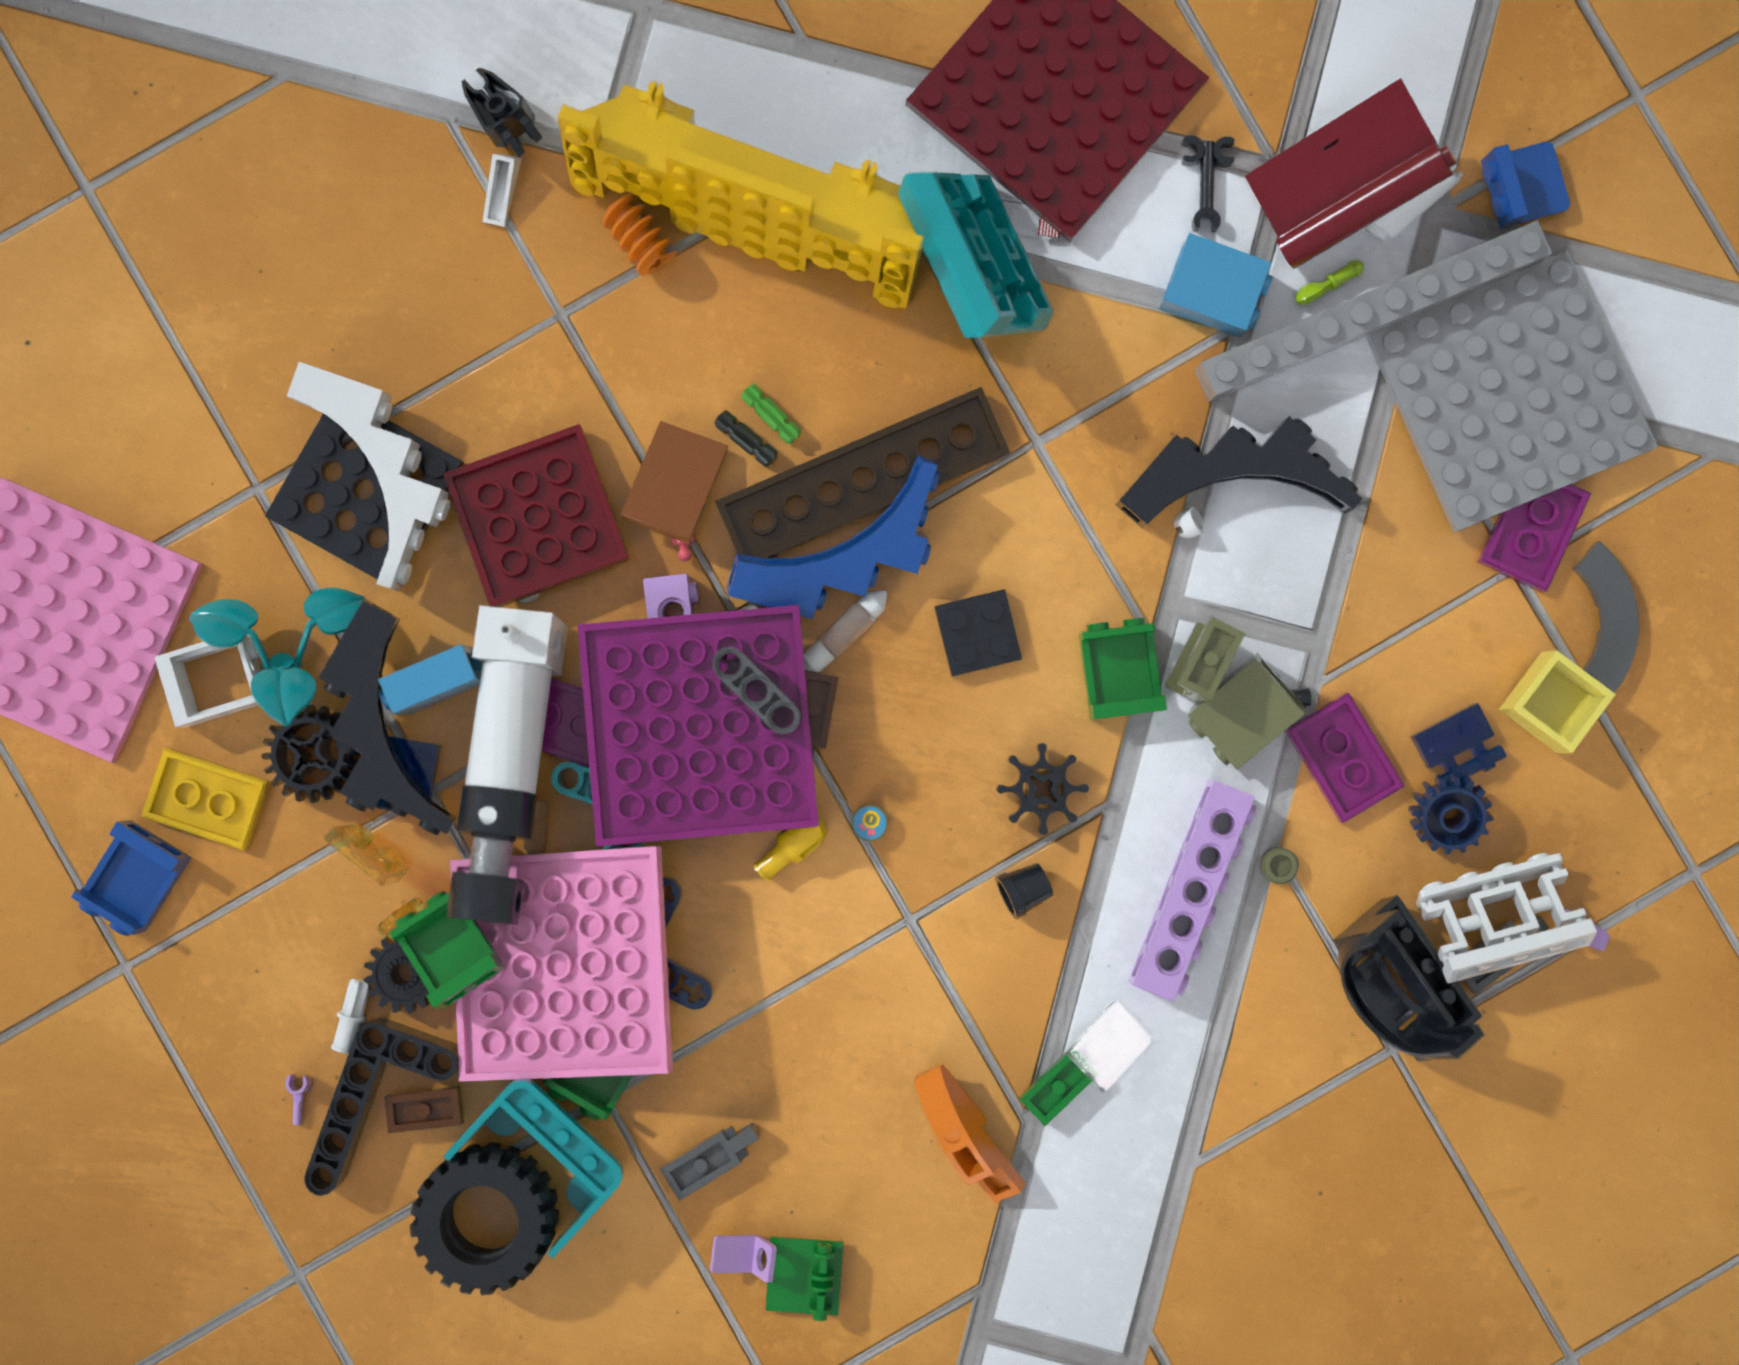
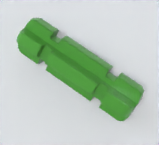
M751 384L743 391L742 399L750 407L754 406L755 412L774 431L778 430L779 436L787 444L790 445L799 438L801 429L793 421L789 422L788 416L769 397L765 398L764 392L756 384Z

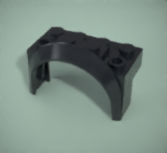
M1398 895L1381 899L1333 939L1340 949L1338 963L1347 999L1364 1024L1393 1048L1414 1056L1417 1062L1459 1059L1485 1035L1478 1024H1474L1482 1015L1458 981L1447 984L1442 971L1443 961H1440L1438 952ZM1383 956L1390 962L1415 998L1416 1003L1409 998L1395 981L1387 968ZM1418 1012V1017L1413 1022H1411L1404 1030L1399 1029L1408 1019H1410L1415 1013Z

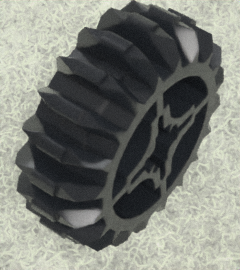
M307 705L304 712L301 711L288 727L283 725L282 727L277 725L269 727L270 732L275 735V738H265L262 741L264 745L271 747V752H265L261 757L272 762V765L267 766L264 772L266 774H277L271 784L273 786L284 784L282 789L284 796H290L295 792V800L298 802L304 801L308 795L310 803H318L321 795L325 800L333 799V789L340 793L344 786L342 779L347 781L351 774L349 772L350 768L354 769L358 762L353 761V755L339 748L338 760L330 753V745L333 738L329 734L342 714L341 712L336 711L330 716V708L327 706H321L317 712L315 705ZM315 723L322 726L320 732L314 733L309 740L298 738L294 735L300 728L308 724ZM316 747L314 754L318 756L319 760H309L311 754L306 748ZM287 748H289L295 756V762L292 768H290L288 763ZM358 751L355 753V755H360V754H362V753H360V752H358ZM316 767L331 772L325 780L317 784L303 781L305 775L311 774Z

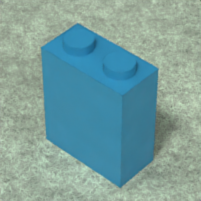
M1189 233L1181 247L1159 309L1240 338L1247 329L1253 330L1256 325L1260 309L1255 307L1259 296L1265 297L1270 287L1273 276L1269 275L1268 271L1272 262Z
M460 644L378 679L382 688L378 690V695L386 710L391 709L392 714L411 715L479 686L482 663L472 657L473 647Z

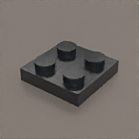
M1005 589L934 606L951 677L1022 660Z

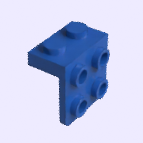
M1546 141L1510 151L1509 145L1506 144L1495 147L1481 160L1482 174L1488 185L1493 212L1497 217L1500 229L1562 213L1570 207V200L1559 162L1551 142Z

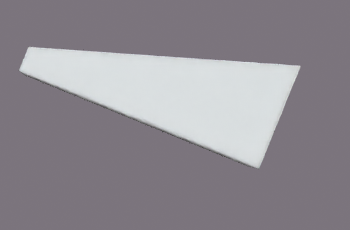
M501 153L492 155L482 222L506 227L522 158Z

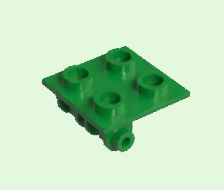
M771 1236L770 1242L776 1245L777 1251L773 1281L767 1283L765 1311L813 1314L812 1319L816 1321H826L827 1315L838 1316L843 1241Z

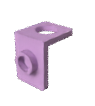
M758 1234L716 1235L713 1240L710 1271L715 1274L753 1273L764 1282L770 1283L773 1281L776 1245ZM763 1250H765L767 1257L765 1269H763L761 1262Z

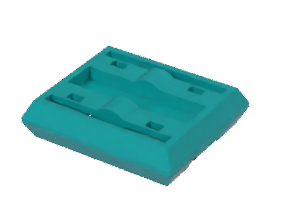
M940 172L906 174L902 180L898 196L916 234L923 236L922 247L964 337L980 338L1043 331L1046 329L1054 311L990 175H961L959 173Z

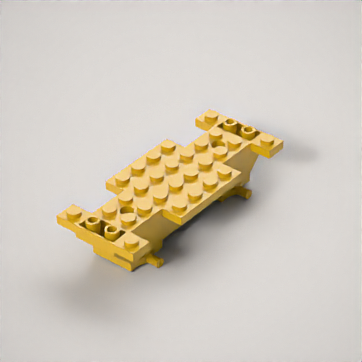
M657 81L649 83L648 91L639 90L624 84L618 97L583 111L564 104L562 105L557 120L570 185L577 192L586 196L597 195L602 198L605 197L608 188L619 193L630 192L638 195L640 199L648 204H662L670 207L671 223L675 224L683 232L703 234L718 245H733L741 248L751 257L771 259L776 261L780 267L790 271L798 269L806 272L811 259L819 267L825 269L833 267L844 271L854 280L874 282L873 297L878 299L884 306L907 308L917 276L923 236L916 234L898 196L900 185L876 174L878 165L875 161H873L871 167V160L864 161L861 169L851 168L834 162L830 174L824 173L695 125L694 109L677 104L666 98L663 84L659 83L657 86Z

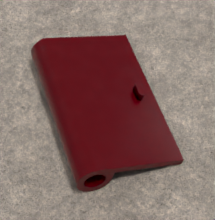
M1402 78L1246 174L1245 178L1278 236L1276 241L1283 256L1292 269H1296L1453 175L1451 167L1457 163L1446 144L1439 147Z

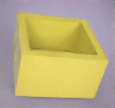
M1552 650L1539 654L1498 710L1554 752L1572 754L1616 694L1559 651Z

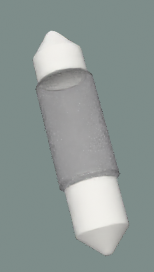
M885 590L867 592L865 596L855 601L804 653L805 671L820 673L835 658H839L875 623V619L885 611L887 592Z

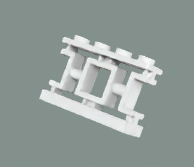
M1548 853L1536 854L1530 857L1527 862L1513 865L1512 862L1503 863L1494 867L1492 871L1479 875L1477 872H1469L1458 877L1457 881L1445 884L1442 881L1432 882L1425 885L1419 891L1416 906L1418 910H1422L1423 920L1427 921L1442 916L1452 940L1451 944L1440 946L1438 957L1444 964L1442 971L1447 984L1590 946L1597 934L1592 919L1586 920L1587 914L1584 908L1565 912L1554 886L1564 884L1568 877L1566 868L1563 869L1561 865L1563 858L1560 853L1550 856ZM1539 878L1537 885L1542 896L1528 900L1521 883ZM1469 897L1467 904L1472 915L1457 919L1450 902ZM1512 898L1523 924L1494 932L1483 905ZM1549 910L1557 928L1537 933L1540 926L1535 914ZM1478 929L1486 947L1466 952L1468 944L1463 933Z

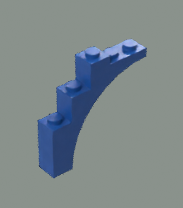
M918 455L907 482L892 504L870 526L846 542L819 553L795 558H759L736 553L726 586L728 596L766 607L799 605L800 616L813 619L815 610L822 609L826 598V589H823V585L865 596L868 587L873 588L877 580L879 567L875 566L876 562L918 574L920 565H925L928 561L931 545L927 544L929 539L921 531H917L918 526L923 527L926 521L928 506L925 503L928 493L934 492L940 476V472L936 471L938 465L932 459Z

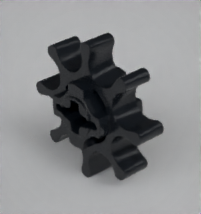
M1045 743L1037 744L1038 760L1032 766H1024L1016 756H1009L1008 762L1018 769L1019 778L1012 786L997 785L996 791L1000 794L1013 792L1019 798V807L1008 816L1009 821L1016 823L1023 813L1034 812L1039 818L1038 832L1042 835L1048 833L1046 820L1052 812L1060 811L1069 822H1075L1077 816L1067 809L1066 798L1072 792L1087 793L1089 790L1087 784L1074 786L1066 780V769L1076 762V757L1068 755L1061 765L1052 766L1045 757L1047 749ZM1047 769L1048 772L1045 774H1037L1036 770ZM1030 776L1043 783L1047 780L1050 782L1047 789L1054 798V801L1043 795L1038 797L1034 795L1037 788L1034 785L1035 783L1030 780ZM1025 782H1026V795L1023 794V784H1024ZM1059 782L1061 783V788H1062L1060 795H1059V793H1058V784H1059ZM1048 804V808L1039 809L1037 805Z

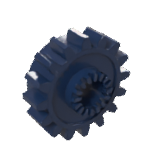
M1451 773L1449 781H1444L1440 774L1436 775V784L1433 786L1424 781L1422 785L1426 790L1425 793L1414 792L1412 795L1418 802V805L1409 806L1408 808L1411 815L1416 817L1409 822L1414 830H1419L1416 834L1422 843L1428 840V846L1431 850L1435 851L1440 846L1449 855L1452 849H1459L1464 853L1467 846L1471 844L1478 846V838L1482 834L1488 835L1489 833L1485 827L1486 822L1493 821L1491 813L1486 811V809L1492 807V802L1487 797H1483L1486 793L1480 785L1474 786L1473 780L1468 776L1460 783L1456 773ZM1454 808L1458 809L1457 815H1454V818L1444 819L1447 811Z

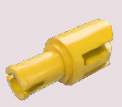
M818 817V827L782 830L776 836L777 845L758 862L753 864L755 870L768 882L789 862H802L827 837L828 827L825 821Z

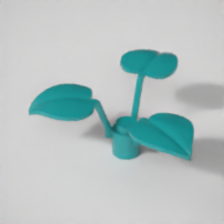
M322 588L309 595L304 602V613L311 620L306 624L294 658L286 653H278L271 659L268 658L257 633L251 629L258 622V613L253 607L242 601L224 599L207 603L191 613L189 621L193 625L196 635L203 642L213 647H232L241 643L246 635L251 638L262 660V667L265 668V670L259 671L252 678L250 685L252 696L266 714L283 726L288 727L316 694L317 687L314 677L307 671L299 669L302 666V658L312 629L317 625L324 634L344 633L362 601L367 599L362 595L341 588Z

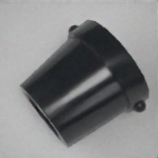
M1038 863L1009 873L1004 872L995 877L1000 895L1007 909L1016 920L1025 916L1028 911L1053 896L1051 884Z

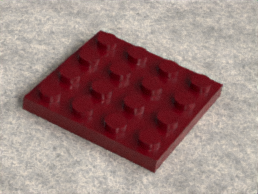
M580 424L443 473L490 607L500 608L630 560Z

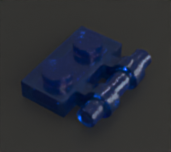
M1473 703L1410 736L1426 768H1433L1439 764L1442 765L1445 773L1440 776L1444 781H1449L1451 773H1456L1461 783L1466 776L1470 777L1481 770L1487 772L1495 768L1496 762L1507 757L1501 745H1497L1490 750L1485 748L1483 741L1495 734L1478 703ZM1470 749L1474 758L1458 765L1454 756Z

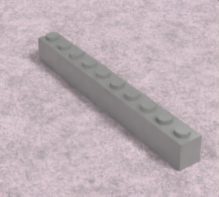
M1538 220L1202 361L1195 369V373L1207 401L1210 403L1364 338L1374 331L1537 264L1551 255L1552 251Z

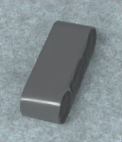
M727 647L716 653L713 659V669L717 676L770 729L780 734H788L797 729L801 720L800 711L797 706L740 650ZM726 655H737L741 661V667L734 675H726L721 670V661ZM757 680L763 681L768 689L765 699L759 702L750 700L747 696L749 684ZM780 707H789L794 713V722L788 728H779L773 720L774 712Z

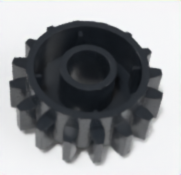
M389 937L382 939L381 945L383 949L375 947L370 951L371 955L376 959L364 964L365 968L372 970V975L364 978V982L373 983L375 986L369 992L370 997L380 994L382 996L379 1003L380 1007H384L390 1002L393 1003V1013L401 1011L404 1005L408 1013L416 1011L417 1003L422 1008L430 1005L426 997L429 992L400 944L395 940L393 942ZM402 963L411 967V971H413L411 981H406L400 976L399 967Z

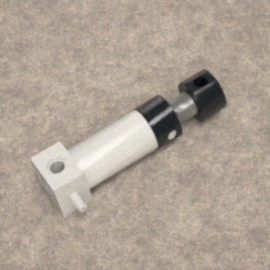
M479 606L472 657L482 663L466 781L462 789L457 831L471 834L474 837V841H472L474 844H472L473 847L471 848L469 873L452 872L446 917L518 925L524 880L508 878L509 863L511 862L510 859H512L510 856H512V846L516 839L531 840L537 800L536 787L552 675L562 676L568 626L553 613Z

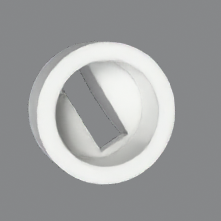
M1194 507L1181 511L1174 519V528L1179 526L1182 528L1178 533L1181 537L1192 538L1205 532L1204 522Z

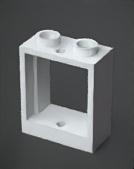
M246 635L241 643L232 647L218 648L201 642L154 657L175 727H191L258 706L251 695L198 712L184 665L185 662L237 646L250 687L252 678L261 671V667L258 661L260 656L249 636Z

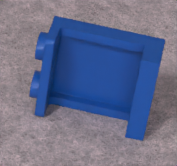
M132 820L117 821L109 833L115 838L82 889L75 890L71 898L80 903L79 908L85 913L94 917L102 916L111 922L109 926L114 931L130 936V934L135 935L146 932L188 865L191 857Z

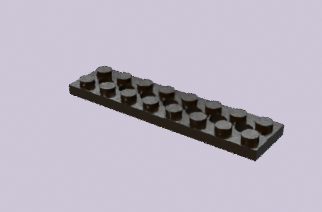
M982 387L715 501L737 553L759 558H771L889 507L907 482L917 456H921L918 447L925 440L935 441L940 449L939 454L932 459L938 465L936 471L940 472L937 486L1008 456L1010 451ZM957 426L968 427L973 434L972 440L965 445L957 444L952 438L954 428ZM899 454L905 458L907 465L901 473H891L886 468L885 462L890 455ZM865 468L871 471L873 474L871 485L865 488L857 487L852 481L853 473L856 470ZM825 483H834L839 487L840 495L837 500L825 502L820 498L819 490ZM793 497L803 498L807 503L805 513L798 517L788 514L786 504L789 499ZM760 511L769 512L774 519L772 527L766 531L757 530L753 526V518Z

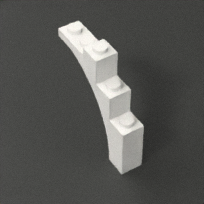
M299 362L287 397L297 403L324 413L340 425L356 441L376 473L383 491L389 524V549L376 584L399 591L401 585L405 586L411 576L412 565L409 562L413 551H418L423 542L424 530L421 529L423 523L437 528L439 521L446 519L450 509V500H447L449 493L440 488L409 478L410 473L415 472L419 466L421 452L418 450L420 445L412 439L380 429L382 423H387L392 412L390 395L383 390Z

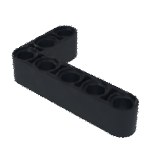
M376 1018L361 1026L354 1037L305 1172L304 1182L309 1192L319 1196L327 1195L346 1178L387 1063L434 1080H447L459 1071L457 1044L387 1018ZM371 1028L381 1031L383 1035L382 1045H376L370 1040L369 1031ZM405 1040L416 1044L418 1049L416 1057H409L404 1052L403 1044ZM439 1053H446L452 1059L451 1069L447 1070L439 1066L437 1061ZM358 1063H364L369 1067L371 1075L368 1080L358 1075ZM346 1097L352 1098L357 1103V1114H352L346 1110L344 1106ZM333 1132L339 1133L344 1137L345 1148H338L332 1142ZM320 1167L330 1170L333 1177L332 1183L321 1179L319 1174Z

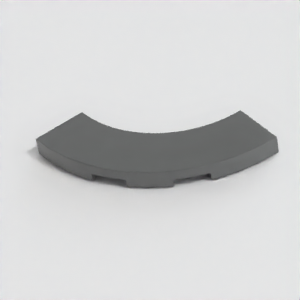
M1598 541L1591 546L1572 569L1590 591L1595 606L1598 607L1600 617V630L1597 631L1595 647L1583 670L1615 693L1628 673L1635 655L1639 632V616L1636 598L1627 574L1611 551Z

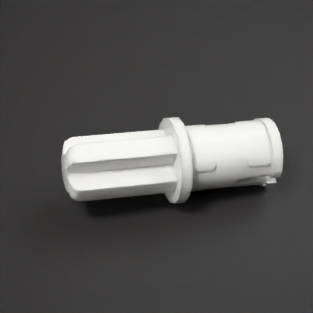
M351 979L349 981L342 1011L337 1012L339 1022L333 1044L331 1045V1049L334 1051L349 1054L361 1023L366 1022V1017L363 1014L371 985L370 983H365L362 979Z

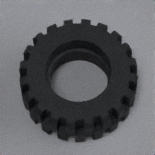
M489 1142L485 1147H481L479 1144L467 1146L462 1152L458 1151L449 1161H443L422 1183L417 1192L419 1197L413 1202L410 1213L415 1217V1220L410 1224L411 1237H418L419 1241L414 1246L417 1257L425 1255L428 1263L424 1268L430 1275L435 1271L441 1274L443 1278L440 1283L448 1288L453 1283L461 1285L459 1290L461 1293L470 1295L475 1288L480 1289L481 1295L493 1294L499 1287L502 1291H506L514 1287L518 1280H525L533 1272L553 1242L556 1234L554 1231L555 1226L559 1222V1210L555 1209V1204L558 1201L556 1189L550 1190L548 1183L551 1178L546 1170L540 1173L535 1168V1165L538 1163L536 1159L531 1155L524 1159L519 1156L521 1149L511 1145L507 1150L500 1149V1143ZM473 1186H486L504 1194L514 1206L518 1217V1230L514 1239L504 1247L488 1249L476 1246L463 1237L456 1226L453 1213L454 1203L461 1192Z

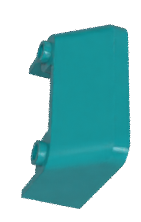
M520 1078L511 1082L443 1157L449 1161L483 1124L501 1136L511 1135L521 1126L574 1175L567 1186V1198L569 1203L580 1214L559 1235L547 1254L553 1259L619 1187L624 1172L620 1161L540 1086L530 1079Z

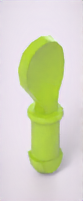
M1352 260L1348 262V265L1333 274H1327L1325 281L1310 282L1303 285L1296 292L1295 299L1299 305L1308 304L1324 295L1327 291L1337 290L1338 286L1355 276L1359 277L1364 270L1363 262Z

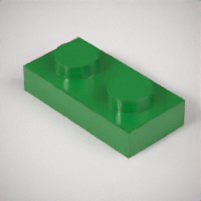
M1070 1047L1019 1096V1100L1046 1126L1098 1075Z

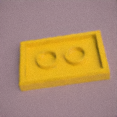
M164 748L141 817L245 851L249 848L271 781L171 748Z

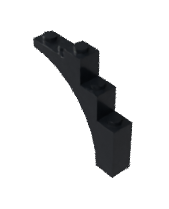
M1288 416L1260 447L1255 445L1256 438L1249 431L1242 427L1237 429L1231 426L1204 457L1199 454L1201 449L1195 442L1186 436L1181 439L1176 435L1115 505L1143 528L1165 507L1182 496L1211 484L1239 479L1271 480L1297 486L1322 497L1344 514L1354 510L1363 498L1356 493L1358 488L1352 481L1344 476L1339 478L1329 470L1330 464L1324 457L1317 453L1311 454L1308 452L1309 448L1317 440L1311 435L1312 429L1304 421L1298 418L1293 420Z
M363 600L318 677L326 682L324 689L343 699L346 694L351 696L329 736L337 740L334 745L351 755H355L357 751L362 753L340 793L347 797L345 802L359 811L365 812L367 808L374 811L383 799L388 802L386 808L402 817H406L407 813L420 819L421 821L418 825L428 832L438 835L442 831L447 834L457 817L435 803L412 780L397 757L386 728L383 705L378 695V690L382 689L378 679L382 678L388 646L401 618L368 600Z

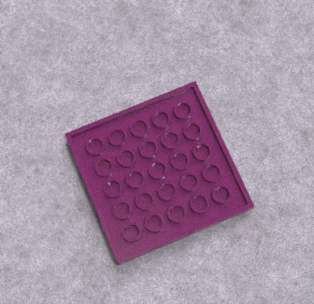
M799 605L577 625L596 847L819 826ZM727 647L740 650L797 706L801 715L800 724L797 729L788 734L776 733L770 729L717 676L713 669V659L716 653ZM733 654L726 655L721 661V670L726 675L736 674L741 667L739 657ZM753 681L747 687V696L754 702L762 701L767 696L768 689L763 681ZM785 706L778 708L773 715L774 723L779 728H788L794 722L793 711Z

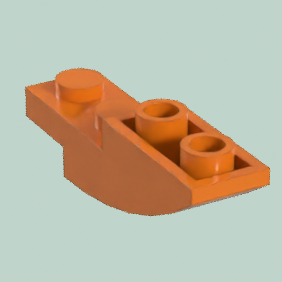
M940 1064L917 1075L914 1082L926 1117L943 1151L967 1185L978 1182L994 1203L1021 1193L1026 1182L982 1129L987 1118L944 1064Z

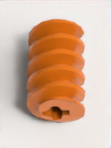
M628 193L609 206L602 223L606 229H612L611 236L614 240L620 241L619 247L621 250L629 252L627 258L632 264H637L636 270L638 274L645 276L657 272L667 265L678 251H671L669 253L665 251L671 244V240L669 238L661 241L657 240L663 229L659 226L650 230L649 226L654 221L653 215L642 218L640 215L646 209V205L640 203L633 206L632 203L638 195Z

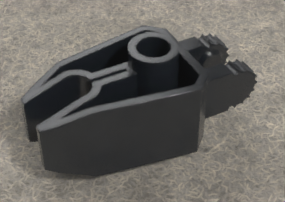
M477 68V73L485 83L483 88L486 93L482 89H473L464 79L462 81L464 95L481 126L495 146H509L520 157L525 151L517 139L526 132L529 138L536 143L543 138L534 126L535 114L524 97L496 74L483 68Z

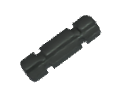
M724 410L716 418L715 426L724 434L728 433L729 438L751 456L754 454L756 460L764 467L770 466L775 461L778 455L777 451L768 443L766 445L763 444L762 438L742 422L738 423L736 417L729 411Z

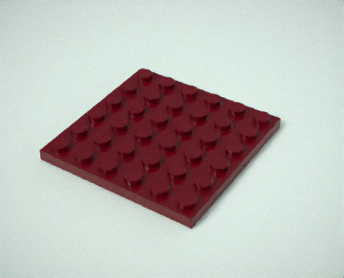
M992 0L906 99L905 105L1036 215L1041 217L1066 240L1071 242L1207 83L1209 76L1117 0Z

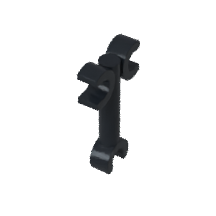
M1189 135L1184 137L1182 141V146L1193 147L1196 154L1194 156H1183L1181 164L1184 166H1194L1200 161L1199 211L1194 215L1191 222L1193 231L1199 230L1201 218L1210 219L1212 222V232H1216L1221 224L1220 215L1214 210L1215 164L1226 168L1233 164L1234 157H1224L1220 153V148H1231L1234 145L1235 139L1232 137H1222L1215 143L1210 140L1201 141L1200 138Z

